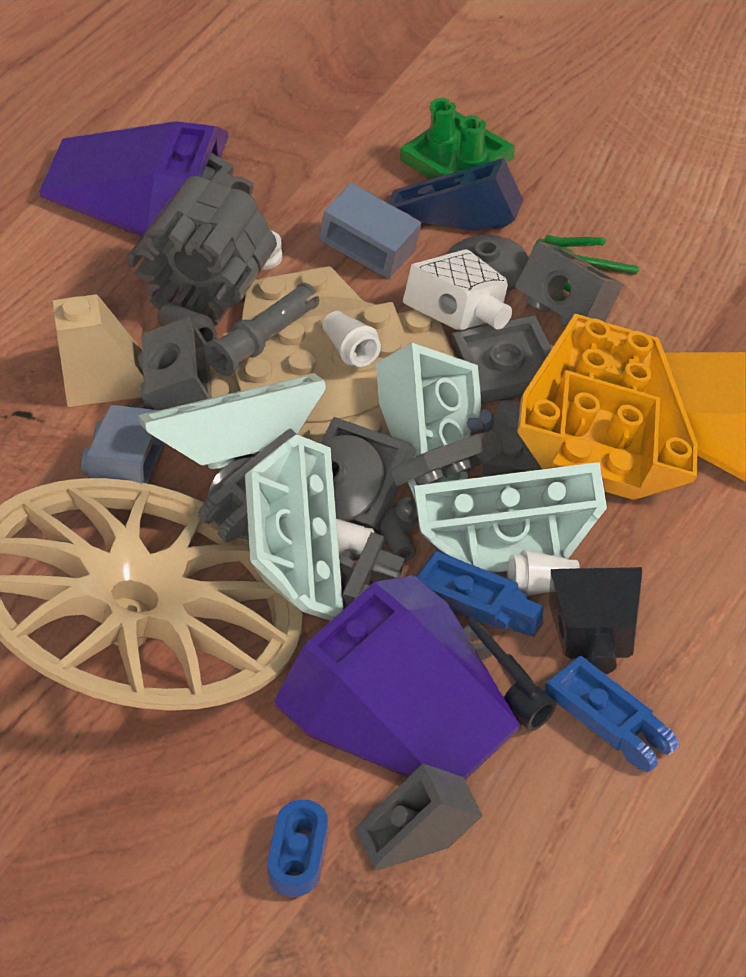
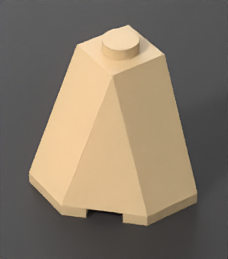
M95 294L52 300L67 407L140 398L139 386L144 383V374L139 365L138 354L142 353V349L100 297Z

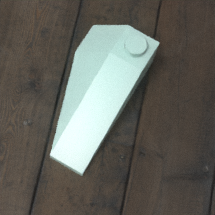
M415 343L403 347L376 363L379 405L391 437L411 443L417 450L414 457L471 437V430L467 427V421L469 418H479L481 410L478 365ZM442 470L444 477L430 484L468 479V474L466 471H462L446 478ZM413 480L408 483L412 491L413 497L415 499L413 487L417 486L415 480Z

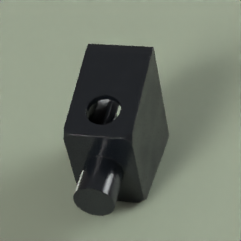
M642 567L550 569L549 606L562 650L566 657L576 659L578 656L587 658V661L604 674H609L617 667L616 658H628L633 655L640 604Z

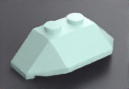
M313 373L138 415L140 425L151 435L198 464H208V468L218 469L234 462L235 457L251 453L252 457H255L290 428L298 434L326 390L325 381Z
M295 435L245 474L250 562L268 586L302 612L332 621L343 611L331 448Z
M600 462L413 487L420 534L444 554L494 574L507 572L510 555L520 554L523 549L569 559L607 509Z

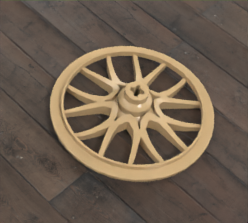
M82 478L37 486L19 493L0 505L1 554L30 557L51 564L74 577L0 575V592L48 600L17 625L0 598V641L24 663L44 676L88 696L119 705L156 710L201 709L242 699L273 681L288 665L295 653L301 635L303 615L300 609L264 582L250 562L249 540L236 537L232 541L225 542L217 534L220 527L215 521L205 524L199 518L198 511L204 502L177 491L146 483L140 484L130 480ZM106 508L131 510L126 528ZM80 509L93 522L102 535L108 552L91 546L51 515ZM142 513L162 517L186 526L170 548L153 554L148 552L139 538ZM33 523L49 540L11 537L25 526ZM196 531L218 543L217 545L190 547ZM240 561L257 582L198 581L187 577L201 569L220 563ZM267 599L273 625L239 602ZM86 615L102 623L61 660L44 650L27 636L46 623L64 616ZM194 617L219 619L241 626L268 640L269 644L255 661ZM147 638L162 640L176 654L182 665L189 688L161 689L144 687L138 647L146 643ZM111 644H115L119 647L129 685L100 678L76 667ZM195 648L241 670V672L227 679L202 685Z

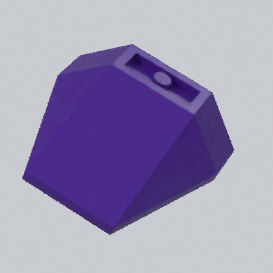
M174 121L63 138L39 190L40 197L142 236L167 200L174 196L187 178L191 176L202 177L211 153L221 158L229 138L228 131L212 125Z
M414 575L376 581L303 646L274 700L275 707L308 736L407 778L422 764H426L462 776L466 780L520 729L517 719L449 604Z

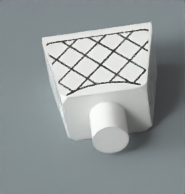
M465 249L411 264L403 298L404 304L457 330H465L484 323H488L496 329H501L509 322L512 315V308L504 303L508 286L506 278L471 251Z

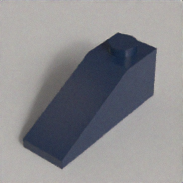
M501 158L395 189L389 198L388 204L406 212L422 223L479 231L489 227L500 229L511 224L517 217L523 198L505 159Z

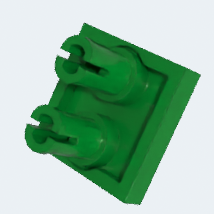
M437 98L430 103V128L400 148V161L430 179L504 158L506 163H508L515 156V145L486 129V122L483 119L479 121L477 116H464L457 112L455 103H449L447 98Z

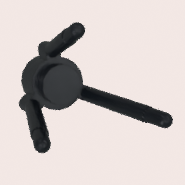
M469 618L467 621L468 626L516 682L508 689L504 699L519 725H523L529 731L539 729L552 716L556 708V702L535 684L511 654L505 653L475 618Z

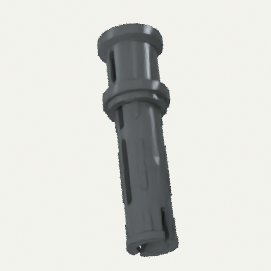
M303 282L253 319L239 320L232 325L231 331L220 339L214 338L208 341L204 348L207 361L211 367L223 376H230L236 372L238 364L246 358H254L260 355L264 350L266 341L319 305V296H315L309 301L306 300L315 294L316 290L310 284Z

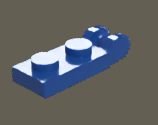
M578 656L545 683V693L617 751L621 749L627 761L633 766H637L642 772L645 771L647 773L654 769L658 764V758L649 745H645L644 741L636 736L642 731L647 742L663 754H671L679 746V740H677L674 731H671L669 727H666L662 721L652 714L653 710L582 656Z

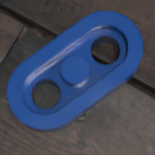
M301 799L289 802L281 808L277 815L267 862L268 878L273 889L285 896L297 897L311 892L320 880L329 833L328 816L325 809L314 801ZM300 830H307L310 833L304 835L302 833L296 832ZM292 872L300 873L297 876H288Z

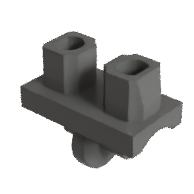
M371 532L357 563L354 562L355 555L350 551H344L342 555H339L341 588L344 590L342 600L345 603L343 610L371 585L372 581L376 582L401 577L405 558L382 550L384 536Z

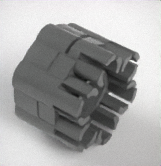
M191 176L185 180L174 196L164 204L129 253L127 262L129 267H135L141 257L145 256L134 273L144 281H151L147 286V292L149 296H152L150 302L157 309L160 310L164 305L172 303L173 300L174 304L183 308L186 306V309L203 314L207 307L210 306L212 309L207 316L212 320L214 326H217L228 309L236 303H240L275 250L277 241L258 210L255 200L248 193L219 183L210 182L199 176Z

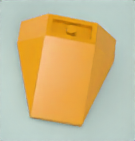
M574 314L520 400L517 432L542 469L600 462L604 492L632 500L693 483L697 477L698 443L659 338L640 331H633L609 324L599 319Z
M746 352L665 353L698 443L697 456L746 482Z

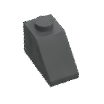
M422 764L356 827V830L373 868L382 870L449 848L483 815L464 777Z

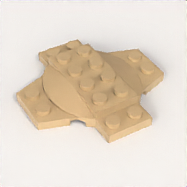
M331 266L254 280L246 292L242 320L253 319L303 282L310 284L316 290V293L306 300L309 301L315 296H319V305L266 341L263 352L257 357H248L239 363L238 369L232 375L223 376L217 373L210 365L212 398L315 373L325 381L326 390L298 432V435L321 443L333 416L391 436L379 405L376 363L411 343L454 357L440 321L418 310L397 313L393 302L375 305L363 301ZM341 311L377 331L381 349L378 357L371 364L365 367L348 365L342 360L323 330V321L329 313Z

